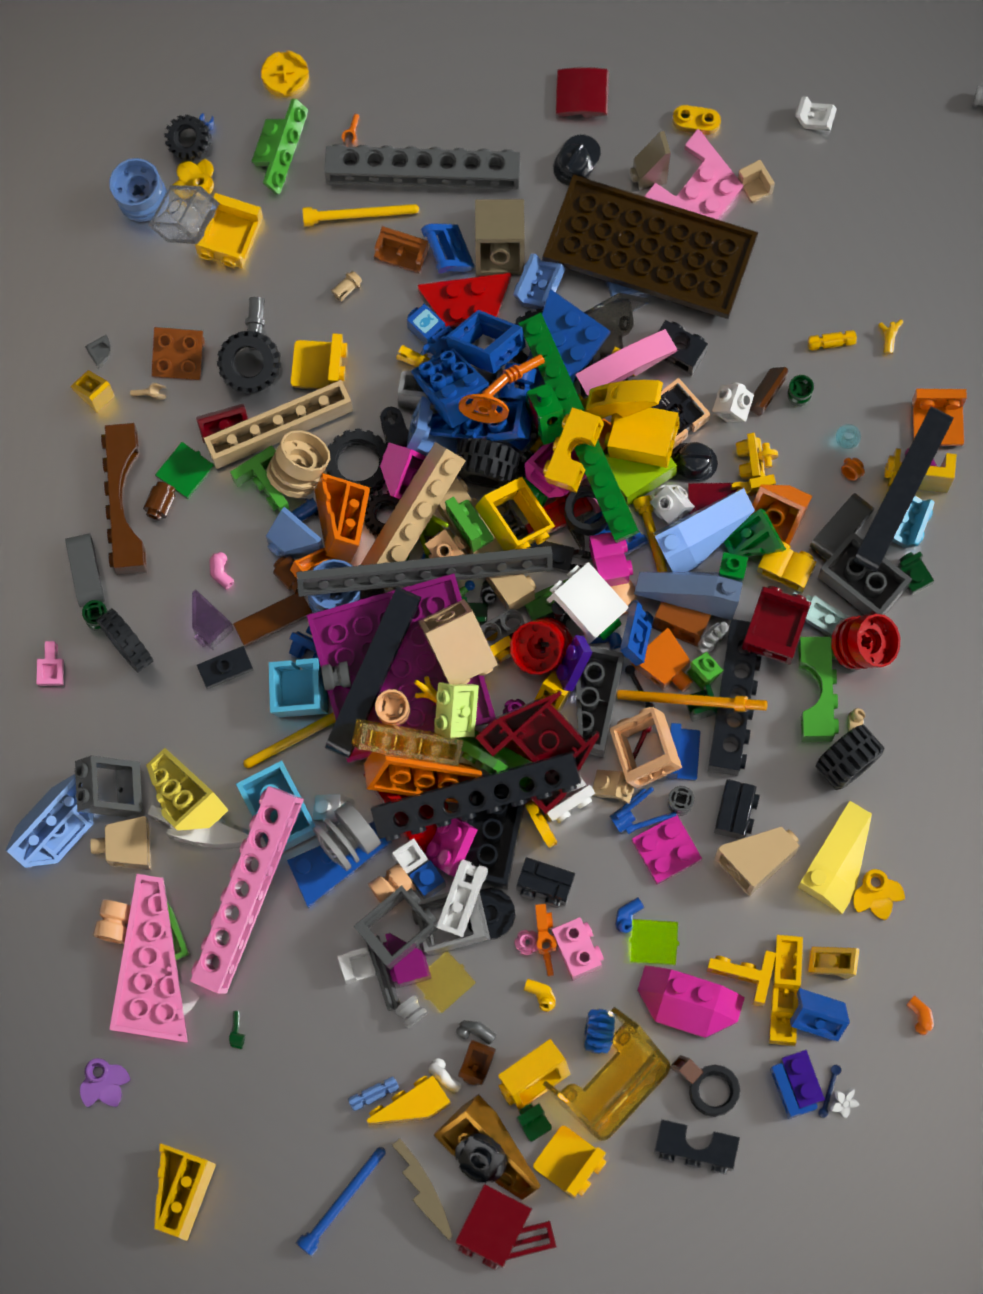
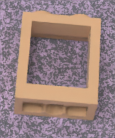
M654 707L644 708L638 715L622 719L617 722V725L609 728L626 782L635 788H641L682 768L665 715ZM656 725L665 754L637 767L628 737Z

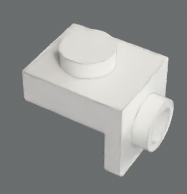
M802 96L800 104L796 108V118L804 129L830 130L837 109L834 104L811 103L807 96Z
M342 794L315 795L313 820L323 822L327 818L331 822H338L334 811L347 801L355 807V800Z

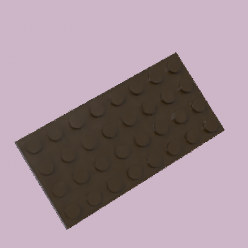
M573 175L543 253L542 261L559 263L565 268L729 319L758 232Z

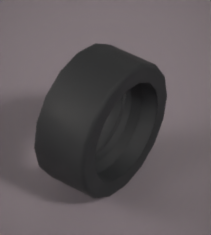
M590 485L580 486L577 493L571 491L566 499L564 508L566 523L571 530L580 535L590 536L598 534L608 525L603 513L601 518L592 524L581 523L574 516L573 507L577 500L584 497L596 499Z
M715 1064L705 1066L701 1069L703 1073L693 1084L690 1083L689 1095L691 1102L704 1115L713 1117L725 1115L734 1108L739 1099L740 1086L738 1079L731 1070L724 1066ZM707 1076H721L729 1084L730 1096L724 1104L710 1106L701 1099L699 1086Z

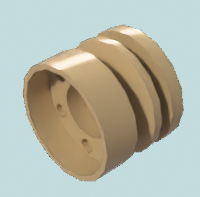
M301 430L290 431L283 436L266 469L267 478L275 489L286 496L295 498L307 497L314 491L322 473L325 471L330 461V451L319 437Z

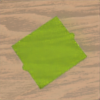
M633 919L632 938L629 939V943H631L630 962L676 965L677 947L680 944L677 941L678 922Z

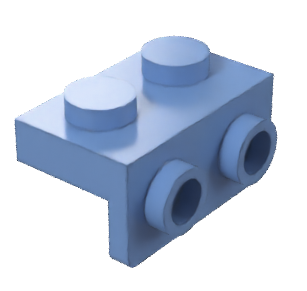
M531 253L524 265L520 280L515 286L514 297L523 307L544 310L549 291L551 289L556 292L565 272V267L559 263L541 261L537 254Z

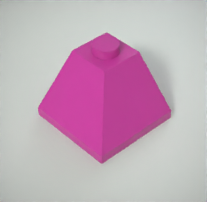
M388 443L380 467L390 496L401 499L426 456L412 449Z

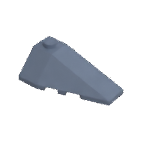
M639 572L634 594L731 620L739 603L743 582L719 576L718 572Z

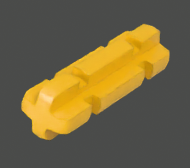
M854 330L845 331L844 334L842 332L822 334V337L813 335L808 338V346L810 350H818L820 347L826 349L840 347L843 344H846V346L856 344L857 336Z

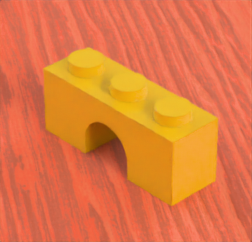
M573 407L570 414L565 415L562 423V428L564 429L561 436L555 439L553 444L554 454L552 459L546 462L543 470L544 477L549 484L577 493L585 473V468L582 463L571 459V453L580 444H588L595 447L604 426L600 416Z

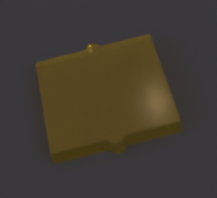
M448 951L429 967L432 979L415 983L425 994V999L430 1000L441 1013L446 1011L476 984L464 970V965L459 964Z

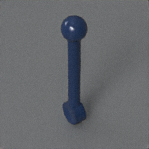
M833 1065L830 1069L832 1076L823 1107L818 1111L819 1116L822 1118H826L829 1115L827 1109L837 1075L842 1070L839 1065Z

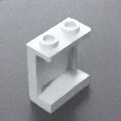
M588 562L582 568L578 565L567 574L570 579L565 583L562 580L557 582L550 589L553 594L546 600L549 603L555 600L585 633L583 636H585L589 644L629 607Z

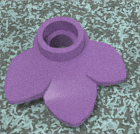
M100 1058L92 1059L85 1067L84 1073L86 1078L80 1085V1096L84 1105L90 1107L100 1099L109 1106L117 1107L122 1096L120 1085L130 1081L128 1072L120 1065H109L107 1061ZM97 1067L103 1069V1073L99 1077L94 1076V1070Z

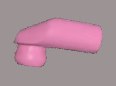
M223 552L213 554L209 560L210 575L227 590L233 585L234 579L224 572L227 556Z

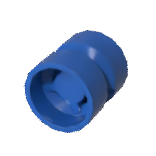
M506 363L505 369L512 367L516 363ZM532 369L523 374L521 379L504 385L499 391L498 398L506 402L523 400L526 405V392L531 390L529 388L531 385H534L537 370ZM515 384H516V385H520L521 387H520V388H516V387H514V385H515Z

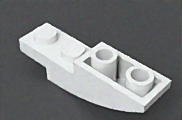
M151 805L148 812L150 819L169 827L167 835L170 839L184 844L211 849H228L241 847L242 842L248 838V830L238 825H234L233 828L224 824L225 820L221 818L210 828L177 831L162 816L161 805L159 807Z

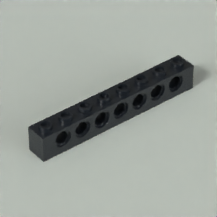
M570 751L375 805L370 810L378 838H386V841H392L401 838V833L411 831L412 835L426 831V826L436 824V827L439 828L452 824L451 819L461 817V820L464 821L477 817L476 812L486 810L487 814L502 810L501 805L511 803L512 807L527 803L526 799L536 796L537 800L551 797V792L559 789L562 790V793L576 790L577 784H581V777L574 753ZM549 770H555L559 773L560 779L556 783H549L545 779V773ZM523 777L532 778L535 784L534 788L524 790L520 786V780ZM505 784L509 788V794L506 797H499L495 793L496 785ZM471 792H481L484 796V801L481 804L473 803L470 800ZM448 798L456 799L459 803V808L455 811L448 810L445 807V800ZM422 805L431 806L434 811L433 816L430 818L423 817L420 813V807ZM397 812L406 813L409 819L408 823L405 825L398 824L395 820V814Z

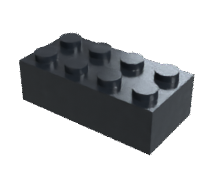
M498 784L495 786V793L499 797H506L509 794V788L505 784ZM474 791L472 802L481 804L484 801L483 794L479 791ZM511 803L501 805L502 810L487 814L486 810L476 812L477 817L468 819L467 823L476 828L477 832L465 860L471 862L473 866L478 867L481 865L488 868L486 879L482 885L508 890L525 804L512 807ZM467 875L465 881L472 883L473 876Z

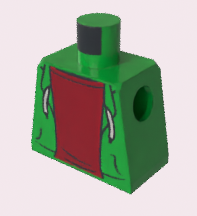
M547 383L526 392V408L543 444L547 445L555 442V439L561 436L564 429L562 428L564 412L551 384ZM552 417V424H547V420Z

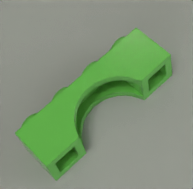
M800 637L798 642L799 668L809 672L816 679L820 689L818 702L802 712L801 742H832L835 734L839 733V720L834 719V709H838V695L833 694V684H837V670L832 669V660L836 658L831 646V637Z

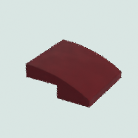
M586 67L557 69L556 114L558 117L582 114L584 118L608 115V69Z

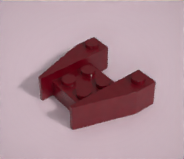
M559 689L496 717L476 735V739L492 756L513 739L533 762L573 751L578 770L580 771L599 737V732L595 731L587 740L580 735L552 704L562 694ZM549 770L545 773V779L549 783H556L560 779L559 773L555 770ZM559 789L552 791V796L545 799L537 800L536 796L530 798L547 814L566 796L567 792L562 793V790Z

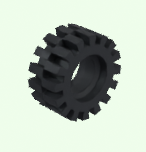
M190 115L177 116V120L172 119L170 121L172 125H167L166 127L169 130L168 133H164V137L167 138L165 145L169 147L168 150L174 156L186 161H195V158H202L201 154L208 152L206 147L211 146L208 140L212 139L211 134L208 133L210 129L205 125L206 123ZM186 129H193L196 134L195 143L190 147H184L180 142V135Z
M389 490L385 494H383V491H379V495L375 496L373 494L371 495V500L367 501L364 517L367 529H370V533L372 535L377 534V537L386 524L377 519L376 514L378 510L385 506L395 509L400 501L390 496Z

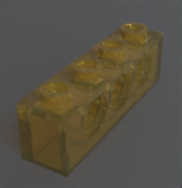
M357 719L352 745L361 750L458 766L463 740L458 737L442 736L431 731Z

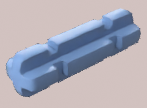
M390 1077L384 1080L383 1084L378 1083L361 1091L362 1094L360 1095L355 1094L349 1097L348 1101L351 1108L356 1111L363 1108L364 1104L369 1105L385 1097L387 1093L391 1094L398 1091L399 1086L396 1079Z

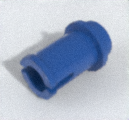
M313 497L309 500L306 498L305 503L291 511L302 522L314 514L318 515L317 503Z

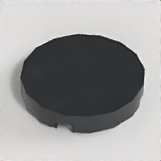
M485 888L479 892L490 940H495L506 935L513 927L516 917L515 906L511 898L502 890ZM469 919L467 927L470 930V932L473 933L471 921Z
M472 1133L465 1136L456 1147L455 1158L460 1163L459 1168L474 1181L479 1183L497 1181L506 1170V1154L500 1144L489 1136Z

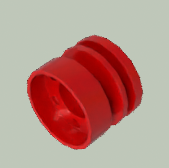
M869 614L841 620L833 631L831 646L835 658L847 669L880 668L891 664L897 658L901 638L898 628L892 619L883 614Z
M542 617L521 625L514 632L510 642V653L514 663L521 670L530 674H543L558 668L573 638L569 629L561 621L552 617ZM541 642H548L549 647H542Z

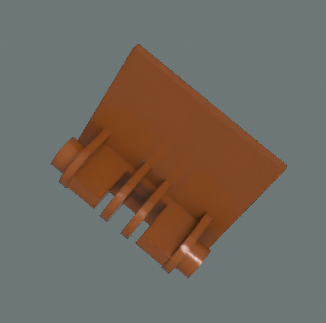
M154 327L152 376L201 380L202 347L205 345L203 331Z

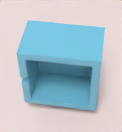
M319 658L296 660V663L291 660L269 662L270 713L279 718L328 714V691H325Z

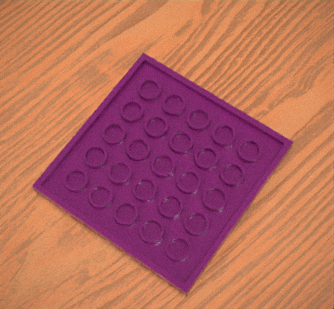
M455 574L402 588L421 596V601L379 695L386 690L402 692L410 705V715L404 724L390 727L379 719L374 704L350 758H346L348 763L368 758L373 749L391 752L443 737L434 732L437 704L427 698L415 697L416 693L423 692L414 684L415 680H419L425 685L424 677L428 676L431 685L437 692L438 683H448L418 621L462 600ZM395 590L307 615L320 666L330 664L333 667L338 665L339 662L347 661L352 687ZM478 674L470 678V681L467 683L479 685L475 727L489 724L496 718L484 675L479 676ZM335 686L333 690H328L336 720L351 687Z

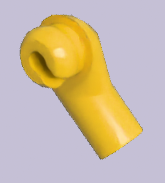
M528 978L524 991L535 994L540 1009L544 1012H550L556 1005V999L551 987Z

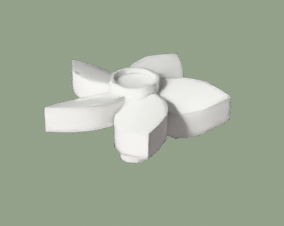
M853 1087L850 1088L845 1095L841 1091H835L837 1101L832 1103L830 1110L839 1112L846 1119L850 1114V1108L859 1106V1103L852 1099L855 1089Z

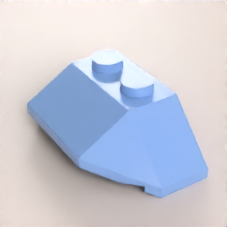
M75 774L52 787L16 826L6 851L23 867L58 863L93 825V813L77 812Z

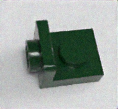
M921 551L916 554L910 552L899 559L900 563L897 566L912 578L907 588L911 595L934 583L933 577L921 560L923 557Z

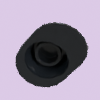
M584 134L569 138L554 161L553 170L557 180L569 186L573 175L588 178L601 155L598 142L591 136Z
M680 443L672 450L671 459L677 465V472L670 480L704 481L711 478L717 471V456L711 448L703 443Z

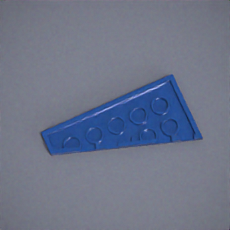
M550 289L542 315L574 384L577 380L575 374L586 368L611 332ZM530 350V353H529V356H528L527 361L530 360V359H532V358H534L533 355H532V353H531V350ZM538 367L534 368L537 370L534 385H531L530 389L545 385ZM531 430L529 439L511 441L509 443L521 452H524L532 442Z

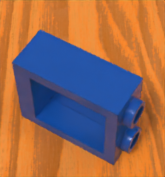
M477 310L446 336L449 350L454 348L470 365L493 374L526 347L521 326ZM482 335L496 339L485 349L472 344Z

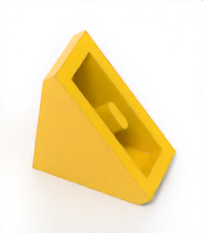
M89 370L70 386L96 413L115 397L109 382Z

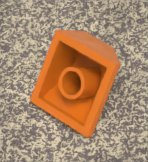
M761 484L752 504L755 510L753 513L760 508L765 510L781 541L790 545L813 496L790 485Z

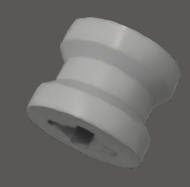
M415 995L395 1009L396 1014L403 1017L407 1028L417 1023L428 1013L425 1008L420 1007L418 998Z

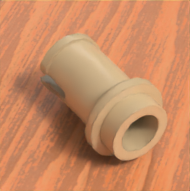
M354 271L351 273L347 272L345 274L346 277L331 290L332 294L335 293L334 296L340 302L355 288L361 287L362 279Z

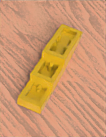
M776 936L769 1044L796 1045L797 1029L791 1027L790 1019L799 1006L797 991L801 987L803 937Z

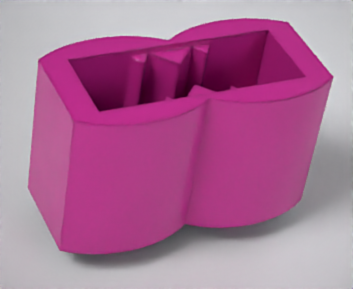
M611 532L589 536V548L594 569L610 587L628 584L630 575H633L631 560L626 561L624 554L628 552L626 539L616 543Z

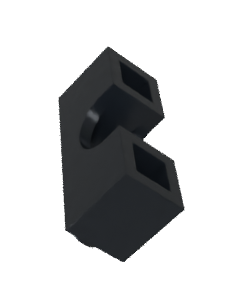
M661 1120L654 1153L659 1154L658 1159L674 1162L675 1158L685 1160L684 1165L694 1168H700L701 1164L711 1166L710 1171L720 1174H726L727 1170L732 1171L734 1169L740 1137L713 1132L709 1146L705 1149L697 1150L687 1143L686 1131L688 1125Z

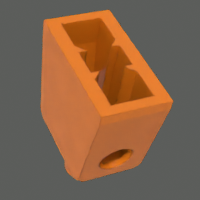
M668 628L648 645L644 663L638 666L631 663L635 670L663 690L673 682L683 692L693 683L684 673L690 667L691 661Z

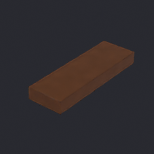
M297 592L233 623L244 647H247L307 618V615L312 614V611L305 597H299Z

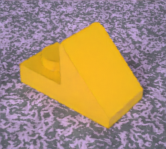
M812 946L808 972L819 975H837L841 978L849 979L856 975L859 949Z

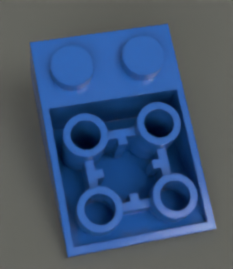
M454 348L411 370L412 375L440 417L451 428L470 419L459 410L460 399L470 394H481L489 386L488 381ZM468 399L466 404L472 403L473 399Z

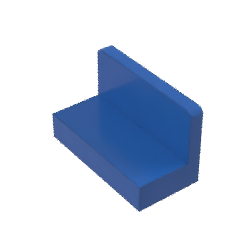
M671 723L670 733L682 768L666 775V778L696 781L701 732L700 730L681 729V724Z
M799 988L797 991L799 1006L790 1019L791 1027L838 1042L850 1023L846 1004L842 1001Z
M782 1063L770 1068L788 1120L818 1108L816 1103L799 1109Z

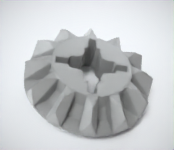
M726 622L713 625L698 642L697 652L702 655L705 652L710 653L714 650L722 639L725 638L729 625Z

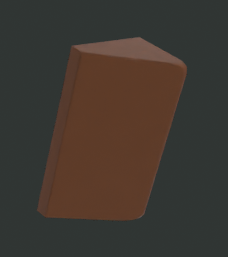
M777 367L771 368L754 392L750 411L758 416H762L787 379L788 368Z

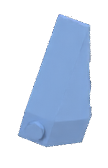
M742 488L653 534L672 572H689L697 568L755 510L745 489Z

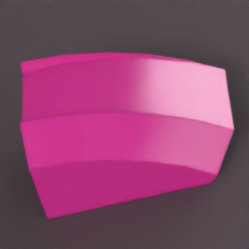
M554 442L543 445L525 463L526 479L548 498L561 497L570 492L569 490L549 484L544 477L545 474H543L546 462L551 460L554 454ZM573 449L571 459L580 462L575 449ZM584 473V475H583L582 480H584V479L586 478V474H585V473Z

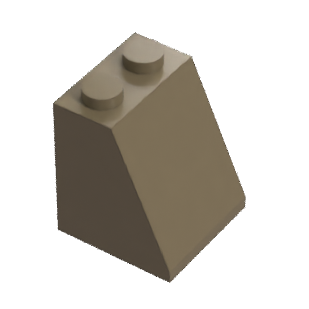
M524 199L475 200L476 276L505 273L522 275L525 265Z

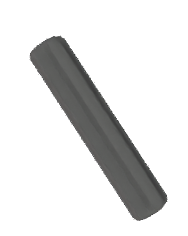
M367 943L387 1010L393 1011L400 1005V1001L390 969Z

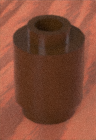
M160 481L156 483V486H152L143 507L149 518L159 521L161 518L167 517L175 499V488Z
M282 556L274 563L275 569L273 574L289 591L292 590L294 593H297V578L290 571L295 560L292 556L287 558Z

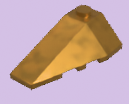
M479 1094L464 1104L435 1132L434 1136L453 1156H455L457 1145L467 1135L476 1133L493 1138L500 1144L507 1158L506 1170L495 1183L521 1200L540 1188V1183L498 1114Z

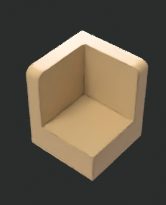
M761 160L739 170L738 179L743 184V190L751 203L773 193L775 183Z

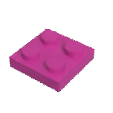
M678 815L632 838L634 846L657 885L702 861L701 855Z
M460 818L451 819L452 824L437 828L432 841L427 846L425 854L428 861L431 860L436 867L454 877L460 862L463 859L465 860L477 832L476 828Z

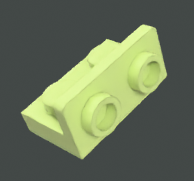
M438 683L436 717L434 721L435 734L450 738L475 736L479 685Z

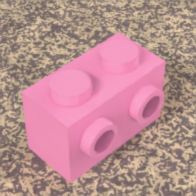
M581 917L552 929L551 934L557 941L558 950L572 981L601 969L602 964L600 961L604 960L599 946L594 947L590 937L593 936L588 922L583 923Z

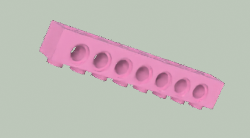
M270 786L261 794L259 810L250 821L249 828L251 830L248 838L241 844L240 858L238 863H235L231 869L230 883L221 894L220 901L222 903L219 910L212 917L211 931L209 936H206L202 942V953L199 960L192 967L191 974L193 976L190 982L217 994H227L304 799ZM276 809L278 818L272 823L270 815ZM264 834L268 836V843L265 847L261 845V837ZM256 858L259 865L257 870L253 871L251 862ZM246 882L249 886V891L244 896L241 888ZM235 907L239 910V916L236 920L232 918V910ZM225 931L229 934L227 944H224L222 941V935ZM217 955L220 960L219 966L215 969L213 967L212 961L213 958Z

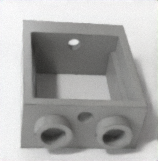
M449 892L420 900L417 904L423 911L426 908L430 910L444 906ZM480 892L470 916L473 929L472 935L435 945L432 934L420 944L421 950H425V953L432 956L490 940ZM412 910L414 922L416 925H419L421 931L427 925L419 917V915L414 910Z

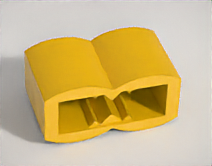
M782 541L786 550L764 554L757 572L803 593L816 567V561L813 560L814 557L805 551L795 552L790 549L789 544Z

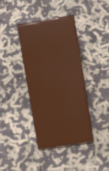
M682 1055L670 1066L672 1070L692 1084L703 1073L690 1058Z

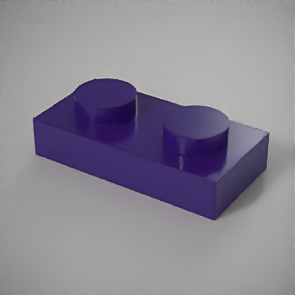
M575 635L571 645L567 648L562 663L557 668L556 675L564 691L574 690L592 654L585 636Z
M807 1050L781 1058L799 1109L825 1100Z

